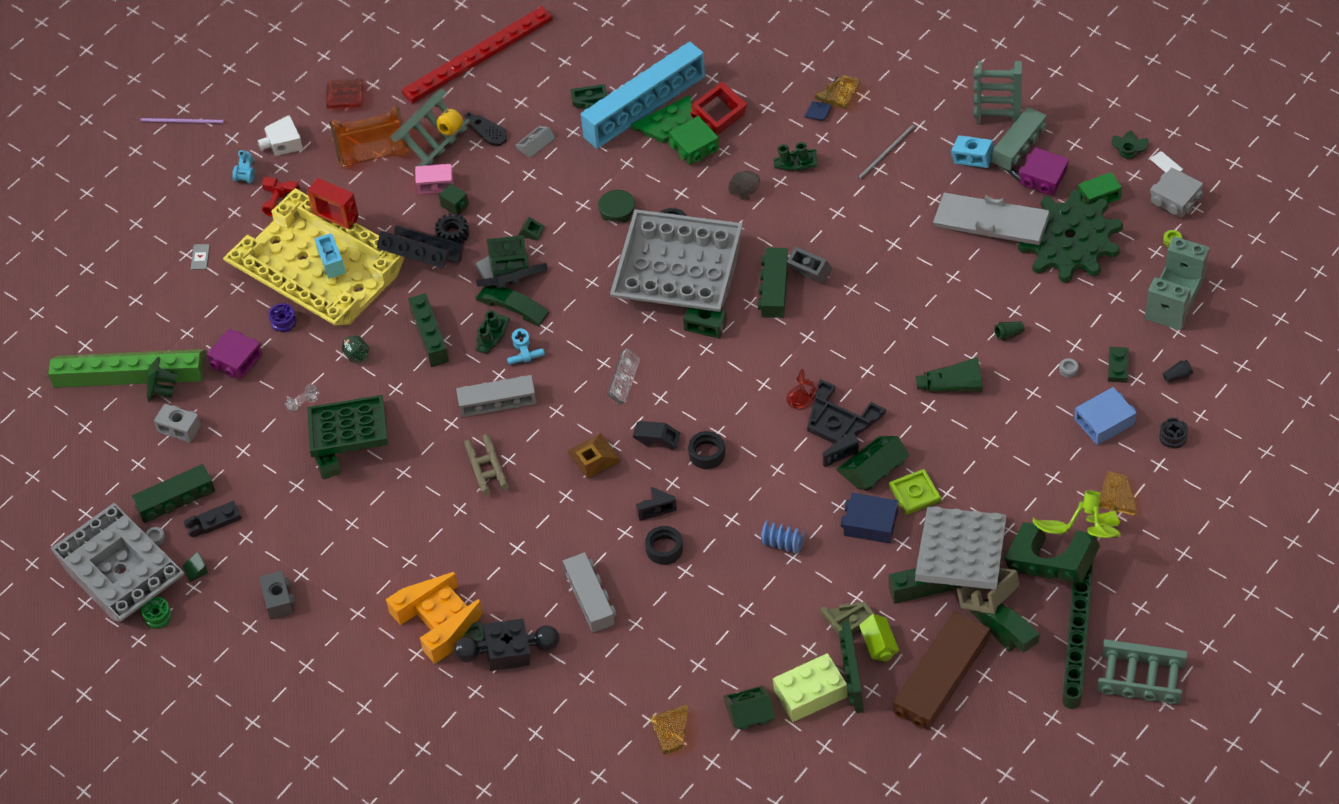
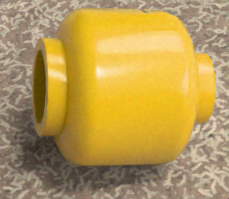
M447 109L438 117L436 124L442 134L454 135L463 125V119L456 110Z

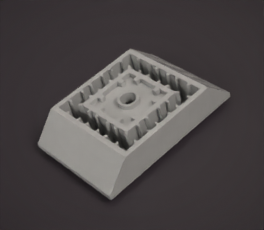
M115 503L108 506L51 548L66 572L114 621H123L185 575ZM121 568L126 569L122 574L116 573Z

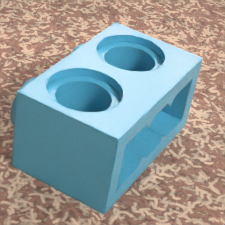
M332 233L315 238L317 251L328 279L345 274L343 259Z

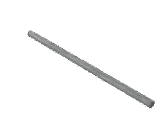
M911 125L859 176V179H862L915 126Z

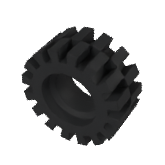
M448 213V217L443 215V219L439 218L438 222L435 223L436 236L463 244L464 240L467 241L469 236L468 223L465 218L463 219L462 215L458 217L457 213H454V216ZM450 228L458 229L457 231L452 233L446 232V230Z

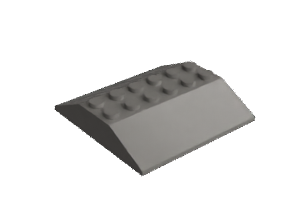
M635 209L610 297L720 312L729 295L734 276L743 223Z

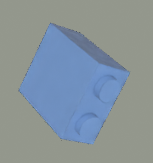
M1112 387L1076 407L1074 420L1099 445L1135 425L1137 412L1132 405L1125 401L1124 396Z

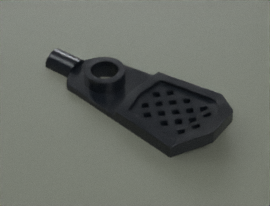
M470 112L464 115V117L470 120L468 124L490 145L501 146L507 141L505 128L480 115H473Z

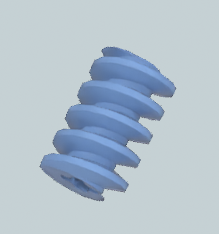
M767 520L761 533L764 546H768L770 543L772 548L777 546L778 549L782 550L785 547L786 551L790 552L793 549V553L796 554L801 550L805 538V530L801 535L799 534V528H796L794 533H792L791 526H788L787 530L784 531L783 524L780 525L779 529H776V523L774 522L769 527V521Z

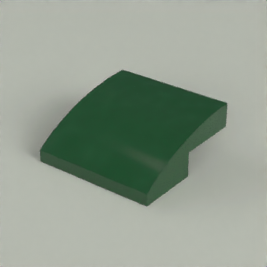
M524 235L487 239L492 276L517 269L529 268Z

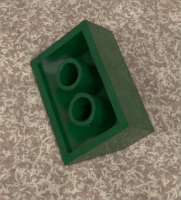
M878 436L839 466L837 471L856 488L868 490L874 487L876 481L880 478L888 476L891 473L890 470L894 467L902 465L905 462L904 459L909 454L898 436Z

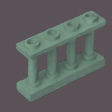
M978 61V68H974V79H977V81H974V92H977V94H974V105H977V107H974V118H977V124H981V116H1010V118H1013L1014 124L1021 116L1022 61H1015L1014 69L982 70V61ZM982 77L1010 78L1014 82L982 83ZM982 90L1010 91V93H1014V95L981 96ZM981 103H1003L1013 105L1014 107H1010V109H981Z
M443 89L435 92L390 136L394 142L399 139L404 140L421 158L422 161L417 167L431 165L434 162L433 157L442 154L445 151L444 146L453 143L457 139L455 135L458 132L461 134L468 128L466 124L470 120L467 118L463 120V125L454 135L442 134L444 139L438 144L421 125L420 119L424 117L438 130L437 118L432 114L433 111L431 109L434 106L439 107L442 112L449 109L442 99L447 94ZM411 128L413 130L416 129L433 148L428 155L409 136L410 133L408 131Z
M1104 639L1102 657L1108 658L1106 677L1099 678L1098 692L1106 695H1122L1126 698H1142L1147 701H1162L1167 704L1181 703L1182 690L1176 689L1178 669H1185L1187 651ZM1117 659L1129 661L1126 682L1114 680ZM1137 662L1150 664L1147 685L1134 683ZM1158 665L1170 667L1168 688L1155 686Z

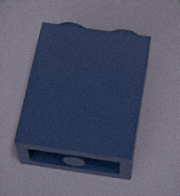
M851 493L850 500H846L845 503L846 516H842L841 519L844 536L891 544L898 515V500Z

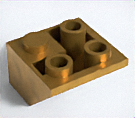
M601 433L568 450L569 455L587 479L621 462L619 456Z

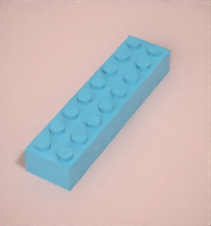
M688 42L658 63L653 64L652 67L640 73L634 79L611 92L605 98L599 100L590 108L585 109L581 113L583 138L598 149L631 127L632 123L646 117L705 77L704 53L693 43Z

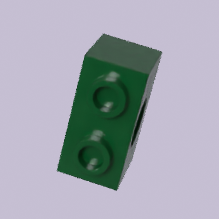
M688 307L683 318L684 331L720 339L727 323L726 310L721 309L718 312Z

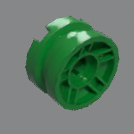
M154 597L141 608L144 622L153 629L165 627L172 618L167 601L160 597Z

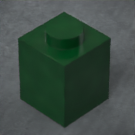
M452 184L439 194L441 207L453 214L457 213L459 215L469 206L467 193Z

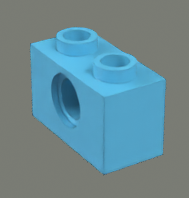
M958 135L951 150L954 163L988 168L994 149L993 140Z

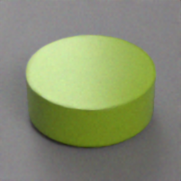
M1176 230L1165 232L1163 237L1164 245L1169 247L1173 236L1182 239V234Z

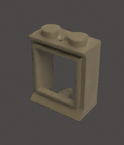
M1005 568L999 569L997 590L992 589L987 594L989 602L982 600L981 591L984 588L959 586L957 592L960 607L962 609L995 614L997 606L1015 589H1020L1017 571Z

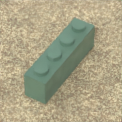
M1027 107L994 147L991 162L1009 171L1014 165L1017 166L1023 154L1026 155L1031 144L1036 143L1039 134L1045 132L1047 128V115Z

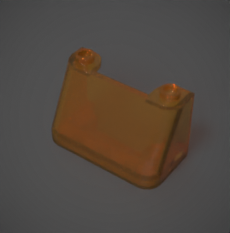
M399 106L390 108L391 112L387 115L386 112H382L380 116L353 122H347L346 120L344 124L338 123V120L329 121L339 165L348 168L353 166L354 163L395 154L396 156L405 155L406 151L409 150L408 144L404 140L399 139L394 142L390 138L403 125Z

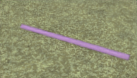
M141 118V122L224 124V120Z

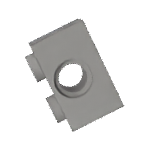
M164 404L154 419L157 432L191 443L201 427L198 414L193 411L180 409L175 405Z

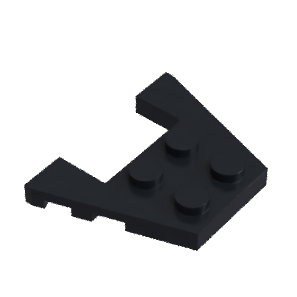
M820 379L807 431L835 444L851 431H853L855 436L883 417L886 414V409L870 402L862 415L859 416L829 402L828 400L836 391V386Z

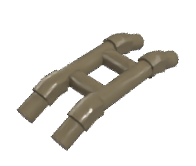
M490 434L482 436L488 455L477 458L472 441H464L468 458L474 470L479 488L484 496L490 494L486 480L497 477L502 490L509 488ZM491 462L493 470L482 472L480 465Z

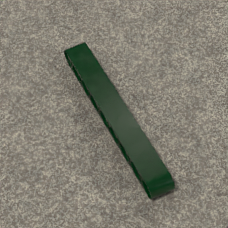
M1093 562L1082 583L1073 582L1062 700L1064 706L1069 709L1078 708L1082 699Z

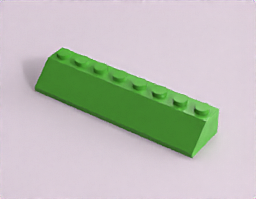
M205 349L55 356L50 359L48 375L53 388L147 384L148 368L157 357H160L159 367L163 370L176 371V382L202 381ZM158 380L157 383H170V382H165V381H160V380Z

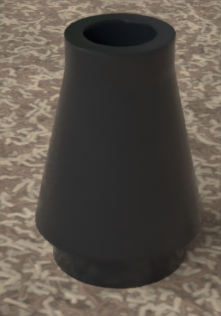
M1181 360L1163 372V377L1169 383L1189 378V375L1193 374V370L1188 360Z

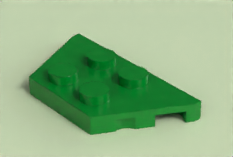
M688 95L632 123L631 129L633 131L640 130L644 132L645 136L654 138L663 144L668 142L669 131L693 119L690 115L692 107L690 96Z

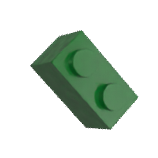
M1112 172L1082 182L1078 186V191L1082 194V202L1084 204L1090 205L1099 199H1105L1109 204L1121 199L1122 187Z

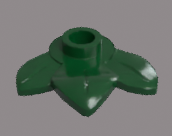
M1129 131L1123 137L1113 136L1112 145L1119 150V154L1123 158H1133L1138 152H1142L1147 148L1148 139L1138 140L1133 131Z

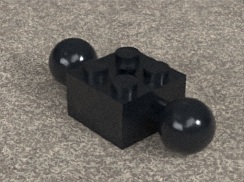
M524 619L483 624L484 641L477 642L472 637H461L455 642L453 651L455 657L465 663L475 660L478 654L486 653L489 670L495 671L529 666L530 646H537L540 650L550 651L556 648L560 636L558 631L550 625H543L535 631V634L527 635Z

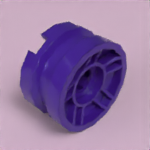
M280 303L270 309L269 320L276 332L277 330L281 331V333L288 332L292 327H295L296 316L291 305Z

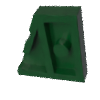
M605 84L570 89L573 107L588 109L607 96Z

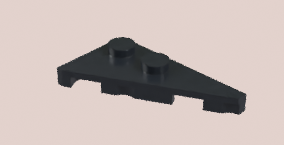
M547 263L493 275L492 278H480L476 280L477 287L495 285L496 288L507 286L506 282H510V284L521 281L520 278L548 270Z

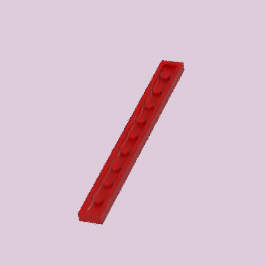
M543 6L537 8L401 89L402 94L412 104L549 23L553 20L552 15Z

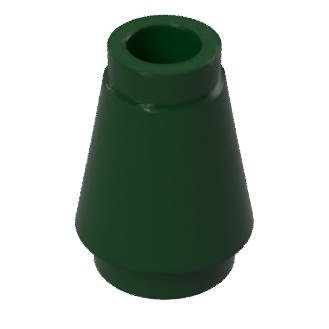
M1022 321L999 322L994 328L995 335L999 340L1009 339L1024 332V324Z

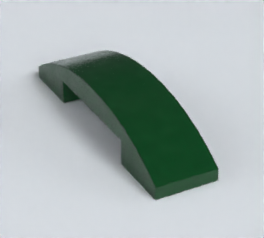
M495 285L484 286L476 296L477 301L491 307L493 304L516 312L523 315L524 321L536 326H540L549 314L544 307L534 300L505 287L496 288Z

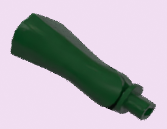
M978 357L928 371L927 375L924 372V375L915 376L917 390L926 388V391L983 392Z

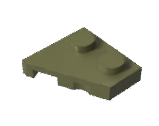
M857 602L851 605L842 604L839 605V608L834 609L820 608L823 617L838 634L842 630L843 622L850 621L853 634L860 629L859 625L872 614H875L865 602Z

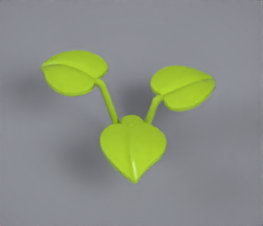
M1085 491L1084 501L1079 502V507L1069 524L1055 520H1036L1033 518V523L1039 529L1048 533L1062 534L1067 533V529L1072 527L1081 509L1084 508L1085 513L1094 514L1086 517L1088 522L1095 523V527L1087 528V532L1090 535L1101 538L1121 537L1120 532L1112 528L1120 525L1116 511L1098 514L1101 493L1097 491Z

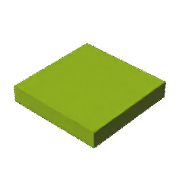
M925 469L889 482V488L896 500H898L905 515L941 502V496Z

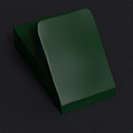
M335 454L314 457L322 479L340 474V465Z

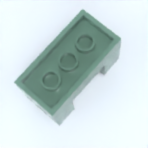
M1173 236L1167 249L1166 264L1160 279L1154 277L1148 290L1145 312L1146 320L1181 331L1205 279L1210 247Z

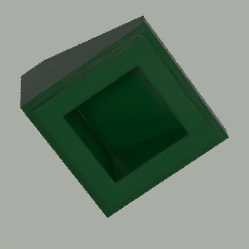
M528 217L518 235H524V238L537 241L544 225Z
M199 552L195 553L182 565L190 582L208 574L206 565Z

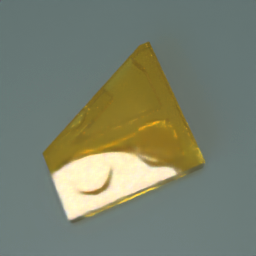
M842 75L835 82L828 84L827 89L821 93L819 91L816 92L815 100L847 109L860 85V79Z
M1107 471L1101 491L1099 507L1131 515L1136 514V506L1127 475Z
M688 705L650 717L651 725L663 754L684 747Z

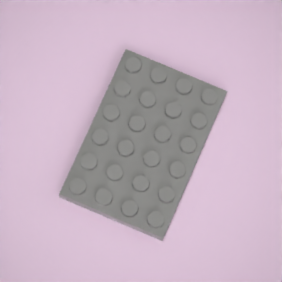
M927 507L915 581L997 590L1006 515Z

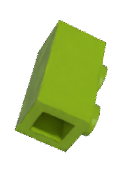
M872 614L859 625L872 659L886 662L899 652L886 617Z

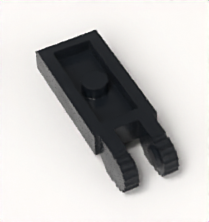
M231 501L198 516H192L184 520V525L186 528H190L188 531L189 536L196 537L229 525L242 518L235 502Z

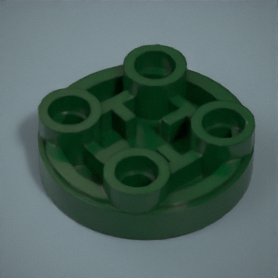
M612 190L605 193L598 203L602 219L621 222L629 221L630 216L635 210L633 196L624 190Z

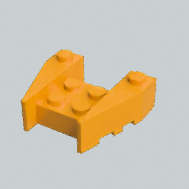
M454 572L402 588L386 599L389 613L400 625L418 615L431 630L420 637L423 652L434 664L451 654L455 642L459 638L464 637L470 626L476 623L483 615L479 599L467 606L453 591L458 588Z

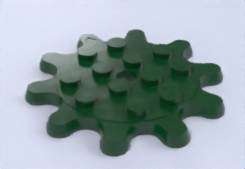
M1073 190L1069 194L1068 200L1064 203H1056L1049 196L1041 200L1042 209L1049 210L1050 217L1040 245L1019 242L1018 244L1020 252H1034L1037 254L1038 258L1032 265L1035 273L1040 274L1046 269L1053 267L1059 271V280L1066 283L1072 280L1073 273L1077 269L1086 270L1090 276H1098L1101 273V267L1098 264L1099 258L1102 256L1117 257L1120 254V247L1110 241V236L1123 230V223L1119 219L1108 220L1104 218L1103 215L1109 208V204L1105 199H1099L1090 205L1084 204L1082 202V194L1078 190ZM1067 232L1074 233L1075 236L1068 238L1066 234Z

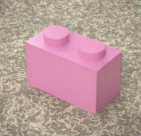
M441 164L415 167L418 195L441 193L447 186L453 185L452 165Z

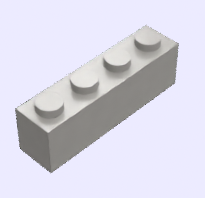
M531 375L456 388L461 418L536 404Z
M584 552L562 560L566 577L592 633L615 625L614 617L617 616L613 605L609 606V596L606 589L602 590L601 588L602 582L599 574L595 575L593 571L595 567L592 559H588Z

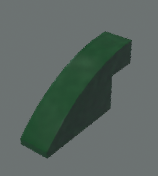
M1004 604L997 606L995 614L970 610L984 626L990 628V633L1008 652L1018 647L1024 653L1039 643L1040 633L1024 618Z

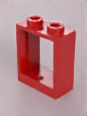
M722 81L692 104L690 115L692 118L699 116L718 135L745 114L747 104ZM716 97L732 110L718 122L702 109Z
M319 178L307 189L314 215L346 229H350L358 221L359 215L354 193Z

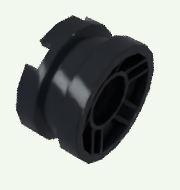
M1173 417L1168 418L1165 422L1163 421L1159 436L1161 443L1172 449L1182 447L1187 440V424L1183 420L1179 421L1178 418Z

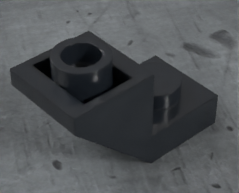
M638 421L633 433V438L647 447L658 441L670 450L677 447L680 436L679 431L666 423Z

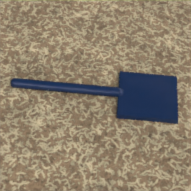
M838 77L833 81L821 103L812 101L804 115L805 118L825 120L832 107L831 104L825 103L839 80Z

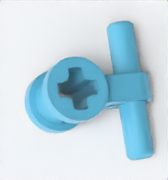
M240 150L238 152L240 157L239 166H234L232 173L233 181L238 182L241 180L252 184L255 170L251 165L255 162V159L248 151Z
M520 328L513 332V345L517 350H520L521 354L507 358L509 365L519 362H530L533 358L545 355L543 348L531 352L528 351L530 340L529 334L525 329Z

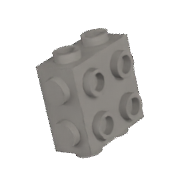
M1171 167L1167 173L1164 172L1160 181L1151 187L1150 202L1182 218L1192 210L1196 201L1199 202L1204 193L1202 191L1203 183Z

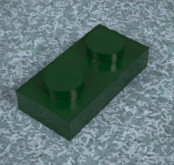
M1109 347L1108 382L1127 383L1129 348Z

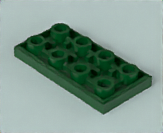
M850 621L843 622L842 630L839 631L850 706H855V712L863 713L862 690Z

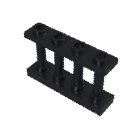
M398 224L395 226L394 234L385 231L379 233L377 248L444 268L446 259L461 262L464 244Z

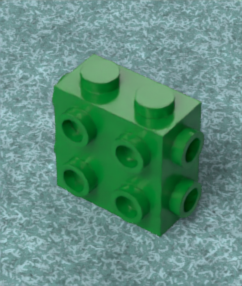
M699 116L669 131V146L671 149H675L681 160H685L689 166L719 150L718 136Z

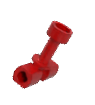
M264 177L262 181L263 190L271 191L273 195L270 201L264 203L262 212L272 216L271 211L277 206L276 203L279 198L284 197L285 194L289 195L295 188L300 191L299 182L286 180L285 183L278 182L277 178Z

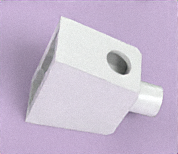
M290 115L266 126V138L258 140L261 150L271 147L276 156L303 150L301 138Z

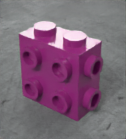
M1035 147L1033 152L1027 155L1025 166H1021L1019 170L1020 184L1054 196L1067 172L1069 159Z
M229 328L214 347L209 349L207 356L209 365L214 370H220L231 378L234 377L241 380L261 357L262 351L260 343L256 339H250L241 332Z

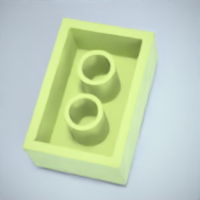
M828 653L773 678L774 693L792 722L847 698V683Z

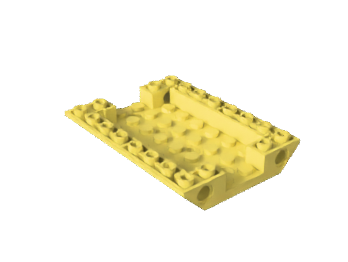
M295 188L271 211L274 221L255 239L246 235L223 258L227 263L333 325H350L398 276L405 257L378 249L379 235L358 223L353 224L350 229H346L314 215L309 196ZM332 233L343 259L346 273L328 279L314 239ZM276 240L280 241L279 243L272 244ZM303 256H307V257H308L307 259H301V260L299 259V258H301V257H303ZM358 288L363 289L362 291L355 292Z

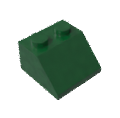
M763 686L723 696L731 723L735 729H747L751 724L755 723L760 725L770 722V719L775 718L770 694Z

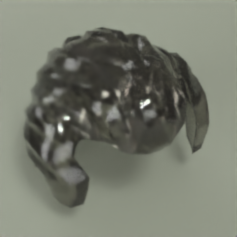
M740 171L732 177L728 184V190L730 194H738L742 200H749L750 197H747V195L756 192L760 185V177L752 171Z

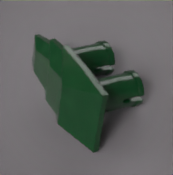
M805 142L797 143L795 146L796 150L789 152L788 145L783 144L778 147L780 157L774 159V168L797 171L817 167V149H807Z
M493 310L487 311L484 321L477 330L478 336L476 341L478 342L476 351L487 354L493 346L495 347L498 341L502 339L510 318L497 314Z
M157 357L148 368V402L151 401L154 395L172 398L174 386L157 384V382L160 380L175 384L177 372L161 369L159 367L160 357Z

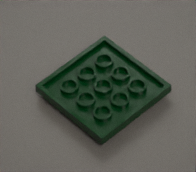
M383 395L307 407L311 457H322L329 454H341L347 451L388 445Z

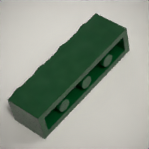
M766 248L765 255L761 257V266H764V269L760 270V280L763 281V284H759V295H762V299L758 298V310H761L762 317L784 318L788 248Z
M424 293L408 298L411 314L430 366L434 367L449 362L447 348L427 294Z
M201 464L131 496L143 523L163 514L172 512L183 505L190 504L192 501L203 496H208L210 493L215 492V489L205 466Z
M916 568L889 574V590L894 604L956 590L959 587L958 585L915 581Z

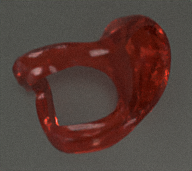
M804 369L800 370L796 378L799 385L791 389L786 395L787 404L795 409L805 407L815 398L817 392L815 384L811 380L805 379ZM804 384L811 386L810 394L805 390Z

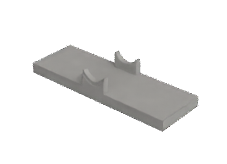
M944 193L933 225L938 228L1040 245L1050 217V211L1005 203L1004 198L993 199L985 195V199Z

